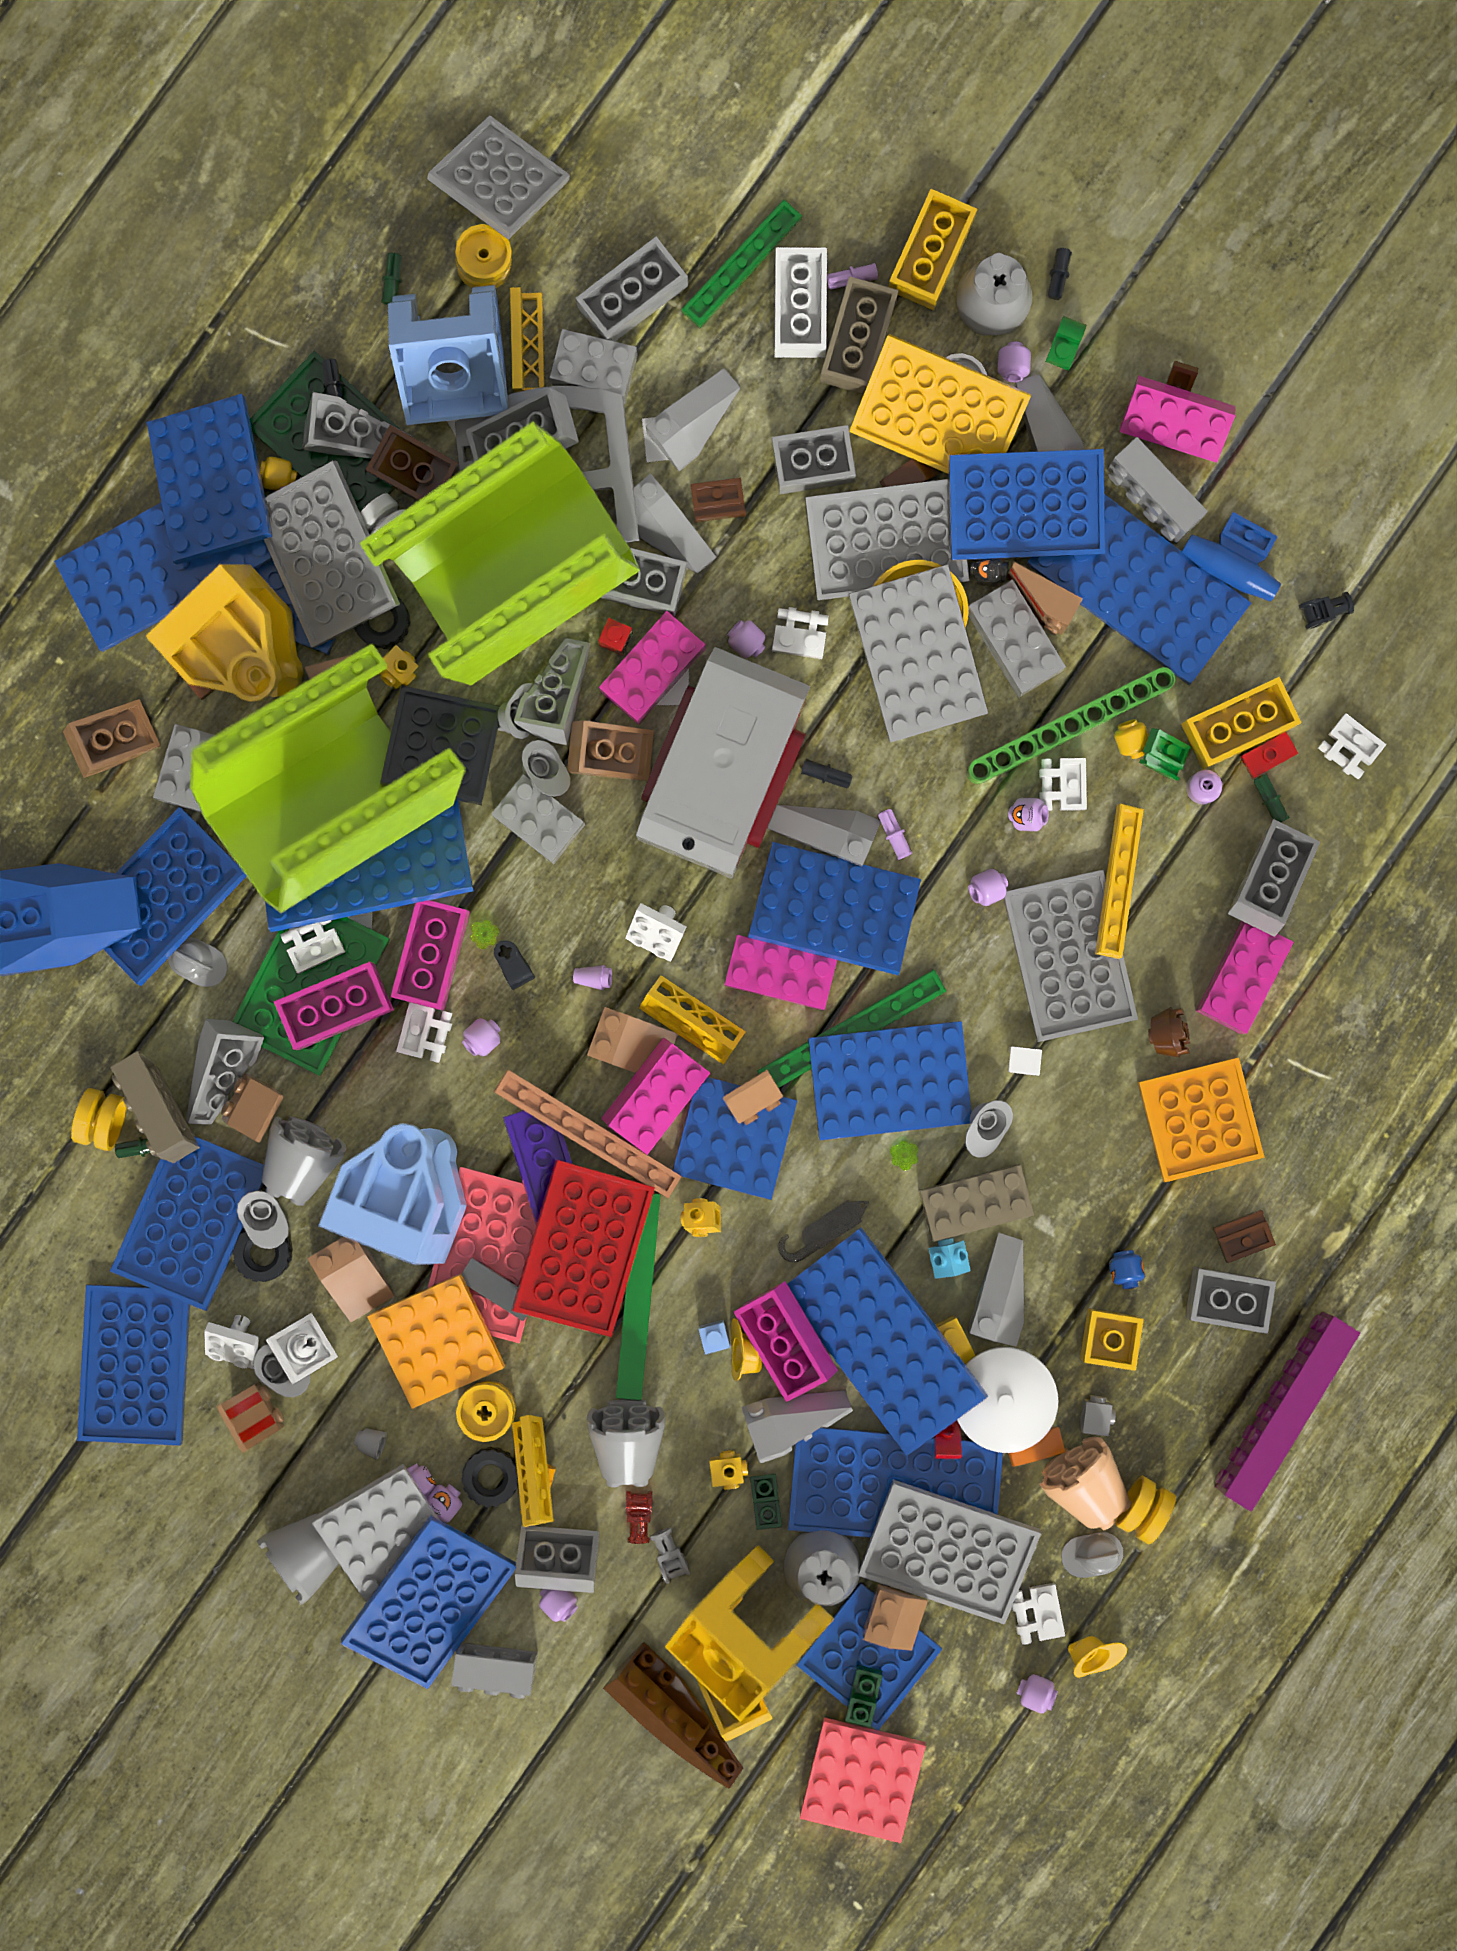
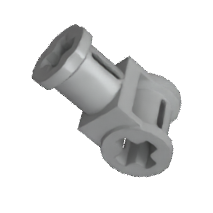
M671 1527L659 1530L649 1536L655 1542L659 1552L657 1554L658 1564L666 1584L671 1583V1579L681 1575H691L684 1554L681 1552L679 1545L675 1546L671 1536Z

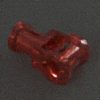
M626 1491L627 1522H630V1536L627 1537L628 1543H650L648 1523H650L652 1515L653 1491H648L647 1494H634L631 1491ZM638 1524H640V1533H638Z

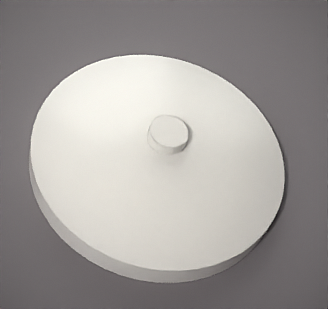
M996 1347L979 1353L966 1364L967 1368L988 1394L984 1401L957 1419L969 1438L986 1449L1010 1453L1022 1451L1035 1445L1048 1433L1057 1414L1058 1393L1051 1373L1037 1357L1018 1348Z

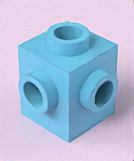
M953 1238L938 1240L937 1246L929 1248L935 1278L952 1277L971 1271L964 1241L954 1242Z

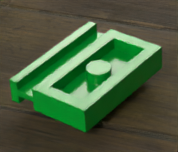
M1151 728L1143 750L1145 753L1143 760L1140 759L1139 763L1171 780L1179 781L1178 772L1183 770L1191 746L1160 729Z

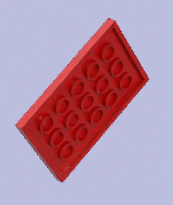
M556 1159L511 1310L612 1337L655 1187Z

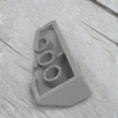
M722 369L669 406L646 425L647 435L679 472L699 456L703 446L714 432L716 425L740 390V386L725 369Z
M1040 374L1023 378L1020 382H1015L1017 389L1032 394L1023 413L1032 452L1085 450L1083 441Z
M313 392L305 421L302 450L372 458L390 424L368 415V412L362 409L359 410L340 397Z
M652 474L648 475L634 487L639 538L671 558L687 562V568L696 574L716 559L712 550Z
M564 639L550 658L548 666L541 675L539 674L536 677L535 683L528 693L525 692L522 696L514 719L515 724L543 741L567 745L589 654V642Z
M777 805L767 829L862 867L881 821L859 811Z
M205 1020L197 1047L186 1117L188 1124L211 1125L228 1101L227 1096L237 1080L242 1078L241 1076L247 1067H252L257 1060L264 1039L263 1035L229 1020Z
M998 1232L967 1331L979 1337L1016 1347L1024 1324L1023 1240Z
M845 1390L799 1395L787 1402L784 1397L766 1398L742 1407L760 1464L792 1451L791 1446L803 1439L806 1442L812 1438L811 1433L820 1427H829L853 1411Z

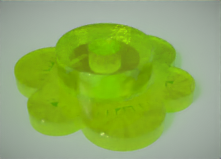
M484 920L482 923H473L471 927L473 933L470 939L476 942L479 949H486L489 945L493 946L496 944L497 940L495 937L499 935V928L497 926L491 925L489 920Z
M901 1141L899 1146H892L890 1149V1154L893 1157L892 1164L895 1166L899 1165L904 1171L909 1170L912 1164L918 1162V1157L916 1156L918 1147L915 1144L908 1145L906 1141ZM903 1153L907 1154L906 1158H903Z

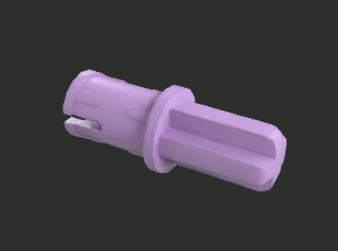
M873 263L857 268L850 266L849 270L828 274L827 284L829 289L847 286L849 276L864 281L877 280L876 265Z
M887 809L881 812L878 817L888 836L886 840L890 841L897 859L900 860L913 854L903 835L905 831L904 829L901 830L893 811Z

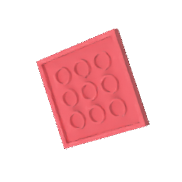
M824 1717L802 1803L800 1819L901 1843L926 1747L925 1742Z

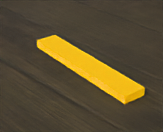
M1118 804L1116 807L1095 954L1120 959L1123 956L1144 809L1125 804Z

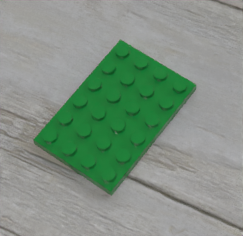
M348 917L331 920L332 922L323 926L325 932L333 928L336 930L346 952L300 974L296 972L287 952L288 949L296 946L294 940L284 943L280 934L289 931V929L278 931L232 1021L263 1035L264 1039L261 1047L318 1076L322 1075L343 1032L301 1050H293L274 1001L368 962L375 963L377 967L390 938ZM315 930L302 935V938L305 942L317 935Z

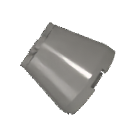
M995 253L970 267L958 284L956 292L958 314L968 328L983 336L1009 334L1020 327L1027 318L1031 308L1032 289L1019 262L1010 256Z
M278 1116L275 1117L270 1127L262 1174V1182L267 1187L266 1193L277 1198L280 1196L289 1198L292 1203L304 1206L305 1202L313 1196L342 1160L347 1149L345 1143L340 1138L333 1140L330 1135L324 1132L325 1128L312 1122L292 1116L289 1117L288 1121L282 1120Z
M632 1399L607 1401V1407L598 1410L592 1408L587 1414V1429L602 1477L607 1480V1485L609 1487L631 1484L637 1487L646 1486L648 1479L654 1473L665 1429L664 1410L661 1407L653 1408L647 1406L646 1400Z
M316 1513L269 1532L257 1540L261 1549L264 1547L268 1548L269 1551L265 1553L267 1558L293 1593L296 1590L299 1592L295 1597L301 1605L314 1595L340 1564L312 1524L311 1518L316 1516Z
M831 1531L803 1532L790 1543L786 1550L783 1565L784 1575L790 1590L803 1602L813 1606L816 1604L822 1607L832 1606L845 1600L855 1590L860 1579L858 1575L861 1560L856 1546L846 1535H839ZM823 1570H827L822 1582L818 1574H822Z

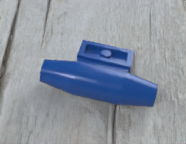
M1234 512L1230 515L1219 535L1220 544L1191 534L1181 553L1205 572L1239 591L1270 602L1273 600L1281 583L1258 564L1266 559L1278 536Z

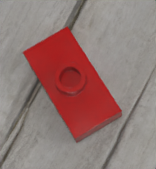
M1284 732L1242 755L1240 758L1251 778L1254 779L1299 753L1287 732Z
M958 1420L934 1436L935 1459H961V1431Z

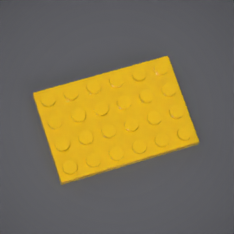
M888 334L849 432L949 474L948 455L1007 453L1032 394Z

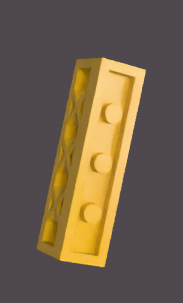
M520 287L510 288L512 389L514 393L534 389L525 388L524 379L531 372L539 378L538 388L545 387L543 294L522 293ZM523 300H537V309L531 315H528L523 310ZM523 315L527 318L524 323H523ZM537 315H538V323L534 320V318H535ZM530 322L538 328V334L531 341L523 334V329ZM537 340H538V347L534 345V343H535ZM531 347L538 353V359L532 365L524 360V354ZM524 365L528 368V370L525 373ZM538 365H539V373L535 370V368H536Z
M663 976L658 978L639 1009L723 1065L746 1032ZM659 986H662L670 992L671 996H664L657 989ZM680 1002H686L691 1006L692 1010H685L681 1007ZM701 1016L709 1017L712 1019L713 1024H706L702 1021ZM723 1030H728L736 1035L734 1041L724 1036Z
M532 1415L522 1416L520 1421L512 1423L522 1524L523 1527L553 1522L543 1419L542 1417Z

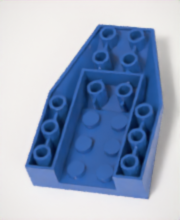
M61 863L0 871V976L76 965L142 928L135 877Z

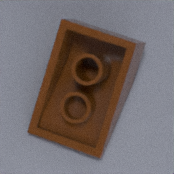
M389 425L366 471L419 502L452 479L459 468V464L403 431Z

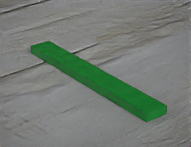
M933 969L816 1037L880 1030L947 992ZM809 1042L802 1044L757 1070V1073L760 1075L768 1070L779 1088L811 1069Z
M653 1193L626 1286L616 1398L642 1400L661 1194Z

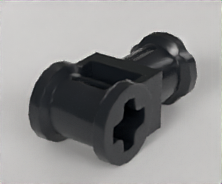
M1343 592L1342 596L1333 599L1327 596L1312 599L1298 605L1299 609L1303 610L1307 622L1305 625L1306 630L1322 626L1334 620L1338 615L1354 613L1353 600L1348 592Z

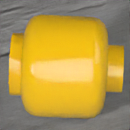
M268 457L266 461H261L260 475L263 488L278 491L281 487L295 482L297 471L292 470V463L289 460Z
M1137 719L1119 724L1114 737L1120 754L1130 756L1131 759L1144 756L1143 750L1149 736L1145 724L1137 722Z

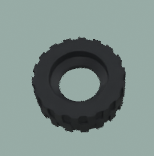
M399 597L397 598L400 605L390 609L394 616V623L388 631L377 632L373 630L369 620L354 628L364 643L367 645L372 644L376 649H387L388 647L393 648L404 640L403 638L409 632L408 628L411 621L409 619V611Z
M245 1231L239 1235L232 1253L234 1255V1265L236 1264L237 1270L244 1275L243 1277L252 1279L254 1282L273 1280L281 1276L290 1266L289 1263L293 1257L291 1256L293 1251L290 1245L291 1241L289 1237H286L281 1245L275 1247L274 1260L269 1265L260 1266L251 1259L250 1250L254 1243Z
M487 1447V1449L482 1448L469 1458L462 1471L461 1481L464 1485V1492L468 1494L470 1500L475 1501L478 1505H484V1507H496L507 1502L518 1487L516 1460L510 1456L509 1452H505L498 1447ZM488 1464L498 1466L504 1475L502 1484L493 1490L485 1489L478 1480L480 1469Z

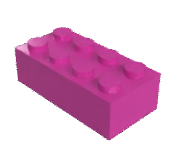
M1138 375L1121 421L1120 432L1217 463L1234 421L1236 407Z
M666 611L600 685V692L639 725L706 650L705 644Z
M430 900L415 903L391 997L445 1010L470 915L468 910Z
M1241 921L1195 1011L1239 1034H1247L1294 942L1279 934L1274 937Z
M737 935L725 986L824 1011L837 960Z
M373 962L365 963L274 1001L293 1050H301L394 1011L376 965Z
M663 1037L601 1119L610 1128L648 1155L709 1076L710 1072Z
M786 1281L745 1302L734 1311L735 1316L786 1402L828 1381L838 1371Z

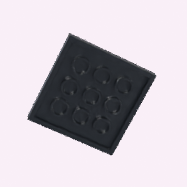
M402 686L380 784L389 786L450 748L465 768L455 800L482 806L498 732V709L500 706Z

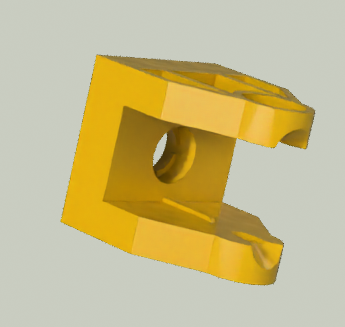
M251 564L219 565L146 635L149 641L188 684L234 693L240 699L251 702L264 700L268 696H284L299 687L302 682L304 672L302 663L297 656L292 610Z
M759 1545L733 1568L690 1613L665 1646L740 1722L835 1619L822 1606L816 1604L786 1637H782L770 1650L732 1612L743 1600V1596L774 1562L769 1554Z

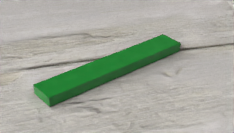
M783 199L681 309L682 313L701 328L801 221L802 215Z

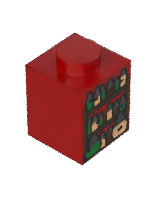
M608 618L598 640L599 645L623 656L632 638L633 630L627 625Z

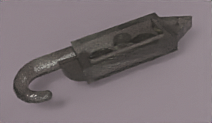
M846 1200L806 1226L802 1231V1240L805 1246L795 1253L786 1251L785 1242L789 1235L785 1234L778 1243L781 1257L788 1262H799L862 1222L861 1218L869 1201ZM861 1203L865 1204L864 1208H861Z

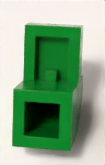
M1063 316L1045 362L1069 371L1087 324Z

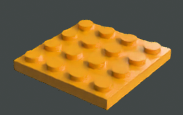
M1239 1058L1138 1082L1163 1182L1265 1158Z
M461 1273L367 1316L412 1409L497 1372L506 1366Z

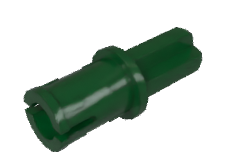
M398 253L387 254L385 276H382L384 286L381 303L385 305L392 302L393 296H398L399 284L402 283V279H400L402 256Z
M1265 774L1256 778L1254 784L1264 801L1262 805H1266L1272 819L1279 822L1289 819L1290 817L1279 798L1281 795H1278L1268 775Z
M139 1137L138 1140L115 1144L117 1158L136 1155L145 1157V1154L151 1153L146 1145L148 1139Z

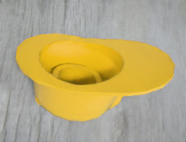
M736 1318L732 1319L731 1373L734 1381H738L742 1374L760 1372L762 1360L747 1334L742 1333L739 1321Z
M1088 1636L1070 1644L1068 1651L1075 1664L1073 1673L1076 1677H1083L1116 1666L1127 1653L1125 1644L1120 1642L1105 1644L1095 1636Z

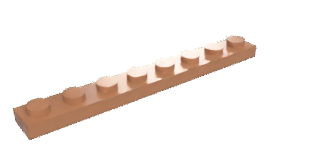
M509 1070L505 1071L493 1091L641 1183L655 1187V1191L666 1198L670 1197L682 1177Z

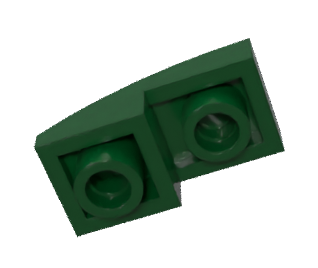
M776 1474L750 1477L757 1531L781 1528L782 1520Z
M857 1665L845 1721L871 1727L883 1676L882 1670Z

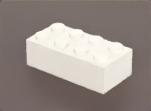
M776 247L775 357L825 358L827 248Z

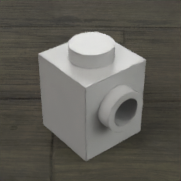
M1091 1395L1090 1399H1083L1079 1427L1082 1433L1109 1436L1110 1425H1114L1116 1411L1112 1409V1404L1106 1402V1397Z

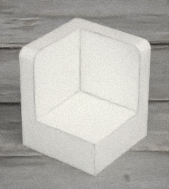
M1020 1047L1008 1048V1052H1010L1009 1072L1040 1075L1042 1050Z

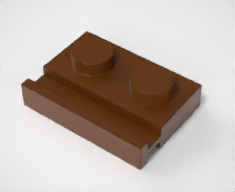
M741 477L691 484L695 523L746 516Z
M1257 1210L1213 1227L1226 1263H1231L1276 1245L1269 1225L1263 1215V1210Z

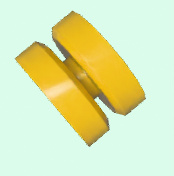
M485 224L471 226L465 230L457 240L455 250L456 267L462 281L471 288L495 285V288H498L506 281L510 275L512 256L509 240L491 226Z
M88 1088L79 1101L73 1119V1142L89 1145L93 1141L96 1148L111 1151L115 1147L123 1129L127 1111L123 1101L125 1097L110 1094L106 1098L104 1091Z
M491 1380L477 1382L469 1387L458 1401L456 1410L458 1425L463 1433L473 1440L481 1442L496 1440L505 1434L514 1421L516 1403L510 1390L500 1382ZM487 1406V1410L492 1412L490 1414H485L483 1412V1407Z
M1142 1475L1128 1490L1127 1494L1132 1504L1126 1511L1121 1512L1116 1517L1115 1525L1128 1533L1135 1529V1536L1149 1545L1158 1538L1166 1526L1176 1503V1495L1164 1487L1156 1490V1483Z

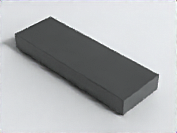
M472 1257L462 1272L466 1285L524 1321L527 1315L511 1310L518 1286Z

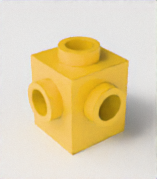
M395 645L383 657L387 663V668L379 674H381L382 681L388 686H393L395 689L402 684L407 686L416 677L413 672L418 668V665L409 652L402 651Z
M703 1198L693 1199L692 1203H684V1211L681 1212V1224L694 1237H706L708 1233L721 1232V1206L714 1201L708 1202L707 1199Z
M734 1450L719 1452L720 1456L710 1457L713 1487L723 1486L725 1490L739 1488V1484L744 1483L743 1476H748L747 1461L741 1460L740 1453L735 1454ZM730 1467L733 1469V1471L727 1472L725 1471V1469Z

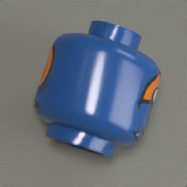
M1134 1250L1115 1253L1114 1258L1109 1261L1112 1281L1116 1285H1122L1123 1290L1137 1288L1138 1282L1145 1278L1142 1258L1140 1255L1134 1254Z

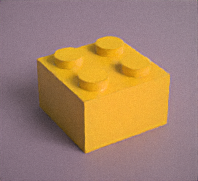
M1088 1308L1080 1359L1084 1363L1136 1371L1144 1319L1135 1315Z

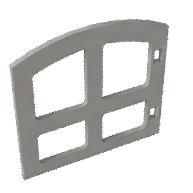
M583 386L542 387L507 395L509 409L548 388H552L566 395L569 409L605 414L610 466L605 469L582 473L594 491L614 490L617 517L616 527L626 543L639 541L623 395ZM493 416L459 419L455 422L460 472L474 463V460L466 462L465 448H471L466 430Z

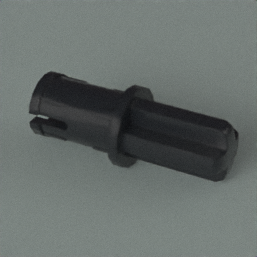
M1067 248L1056 249L1053 269L1049 273L1051 281L1048 297L1050 299L1060 300L1063 297L1065 282L1070 275L1068 268L1072 255L1071 250Z
M325 359L322 362L325 378L323 388L326 389L327 395L343 399L342 387L344 384L340 381L337 360Z
M807 758L801 771L802 775L822 780L823 784L828 782L846 789L850 787L852 781L851 774L831 768L830 764L825 766Z

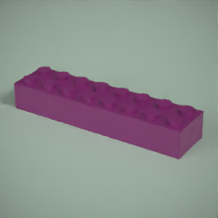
M1325 1312L1314 1316L1309 1325L1311 1330L1306 1337L1303 1336L1296 1346L1298 1351L1294 1358L1288 1359L1282 1370L1284 1374L1280 1381L1276 1380L1271 1386L1269 1399L1258 1407L1255 1414L1257 1418L1253 1425L1249 1424L1242 1435V1438H1244L1239 1447L1236 1446L1230 1453L1228 1466L1226 1469H1221L1216 1476L1215 1482L1217 1484L1215 1488L1250 1512L1255 1508L1361 1334L1335 1316Z

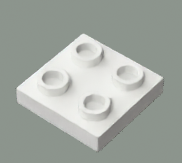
M641 903L625 939L671 962L687 927L672 919L676 913L670 906L663 905L660 911L657 912Z
M312 1313L266 1340L292 1385L338 1357Z
M236 1315L231 1328L208 1322L205 1329V1355L216 1361L225 1360L231 1362L239 1368L248 1367L254 1369L253 1362L258 1351V1337L245 1333L250 1320L244 1316L241 1322V1315Z

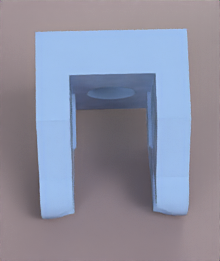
M495 285L472 287V293L469 294L470 315L421 321V317L417 314L416 294L393 296L392 302L388 303L389 348L407 425L494 416L508 409L506 369ZM448 362L456 363L463 367L455 373H443L436 369L438 365Z
M406 1124L391 1127L384 1133L379 1142L341 1166L319 1226L413 1264L445 1263L467 1207L456 1165L457 1149L454 1140L443 1130L419 1129Z

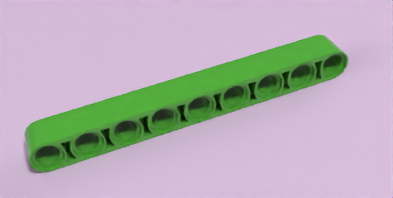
M1158 668L975 759L967 769V777L974 784L985 783L1164 694L1174 685L1175 675L1168 668ZM1156 676H1164L1167 679V686H1159L1156 683ZM1133 687H1141L1145 692L1144 697H1136L1133 694ZM1110 699H1120L1122 708H1112ZM1088 709L1097 710L1099 720L1093 721L1089 719L1087 715ZM1072 720L1077 726L1076 731H1067L1064 726L1065 721ZM1048 731L1052 733L1054 742L1050 744L1045 743L1041 737L1042 732ZM1019 744H1029L1031 753L1028 755L1022 754L1018 748ZM996 755H1006L1009 760L1008 765H998ZM981 765L984 767L986 775L982 778L976 777L973 774V767Z

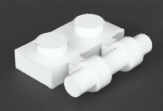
M789 607V609L779 608L777 618L787 619L786 626L776 625L772 652L822 659L826 632L816 630L817 624L828 625L829 616L819 614V611L808 613L796 611L797 608ZM794 622L810 623L809 630L794 628Z
M1345 713L1328 734L1336 740L1335 743L1331 746L1323 740L1318 749L1325 754L1324 757L1329 761L1333 760L1343 768L1342 771L1347 775L1351 774L1359 779L1364 773L1357 766L1359 762L1363 761L1368 766L1371 765L1386 744ZM1342 747H1345L1354 754L1350 760L1339 752Z
M1060 758L1059 769H1052V759H1042V769L1039 770V778H1042V792L1039 793V797L1044 805H1047L1048 811H1052L1053 800H1060V810H1086V758ZM1052 778H1059V792H1052Z
M331 920L290 928L289 931L280 934L284 943L294 940L296 946L288 949L287 952L298 974L346 952L334 928L327 932L324 931L323 926L332 922ZM315 930L317 936L304 942L302 935Z
M409 1002L396 1052L423 1058L425 1049L432 1050L430 1061L439 1063L442 1053H445L446 1046H444L447 1032L451 1031L452 1024L450 1021L452 1013L442 1011L439 1021L433 1019L434 1008ZM431 1026L438 1028L434 1043L427 1041Z
M1055 1583L1029 1587L1031 1598L1026 1599L1023 1598L1022 1590H1018L1012 1609L1016 1612L1018 1622L1016 1630L1017 1634L1021 1637L1022 1644L1032 1643L1030 1633L1033 1631H1037L1040 1641L1065 1636ZM1033 1608L1035 1621L1028 1622L1026 1609Z

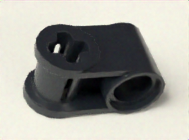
M501 941L496 944L494 956L512 990L535 979L530 966L513 942ZM503 945L506 948L511 947L513 950L510 952L511 957L509 959L506 956H500V953L503 951Z

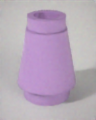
M605 965L575 968L573 981L575 984L604 990L611 987L612 969L606 968Z

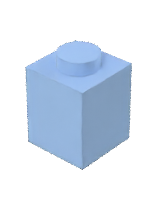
M724 1320L699 1326L705 1354L730 1348Z

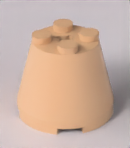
M1088 1437L1083 1439L1082 1445L1070 1451L1068 1448H1065V1453L1056 1455L1042 1471L1041 1474L1044 1476V1479L1039 1485L1047 1496L1086 1527H1101L1102 1530H1106L1115 1523L1114 1519L1121 1512L1126 1511L1132 1503L1129 1500L1110 1448L1102 1438Z

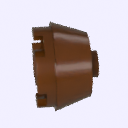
M1170 1007L1151 1017V1028L1148 1029L1150 1043L1154 1044L1157 1054L1180 1058L1181 1055L1190 1053L1189 1048L1185 1047V1044H1190L1188 1024L1184 1020L1181 1021L1180 1015H1184L1183 1008L1173 1009Z

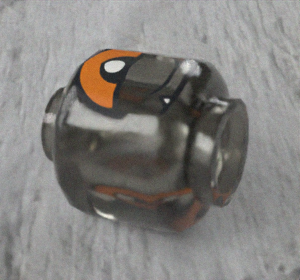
M1005 558L972 560L970 575H975L977 585L999 587L1002 582H1006L1009 562H1006Z

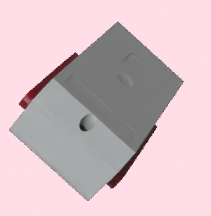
M714 647L697 687L688 685L644 788L641 800L648 804L636 834L637 839L733 879L746 845L749 844L756 848L760 847L806 736V733L795 729L807 701L810 686Z

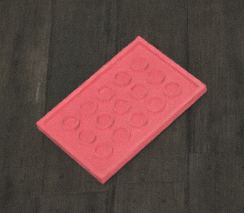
M460 1167L459 1177L467 1207L446 1262L434 1264L428 1288L460 1273L462 1274L472 1257L518 1286L536 1227L522 1182ZM468 1287L491 1336L520 1343L527 1317L524 1321L520 1320Z

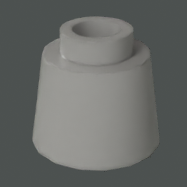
M365 1428L363 1431L359 1430L354 1445L358 1446V1451L377 1460L385 1447L387 1432Z

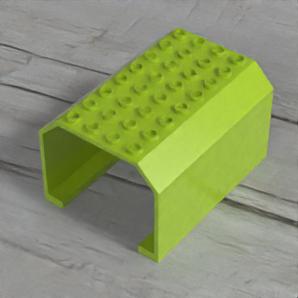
M534 422L524 427L360 542L361 547L374 566L377 567L387 559L393 560L413 583L448 640L428 655L442 677L468 685H473L640 571L633 552L579 466L559 440Z
M372 644L192 749L190 789L205 820L264 901L280 913L454 804L465 768L450 748L389 786L380 784L391 732L377 714L367 690L368 679L387 668V663Z

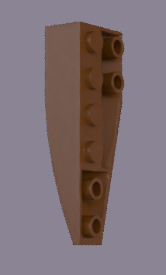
M643 1642L615 1671L603 1689L635 1720L673 1752L728 1789L731 1788L743 1770V1766L683 1679Z

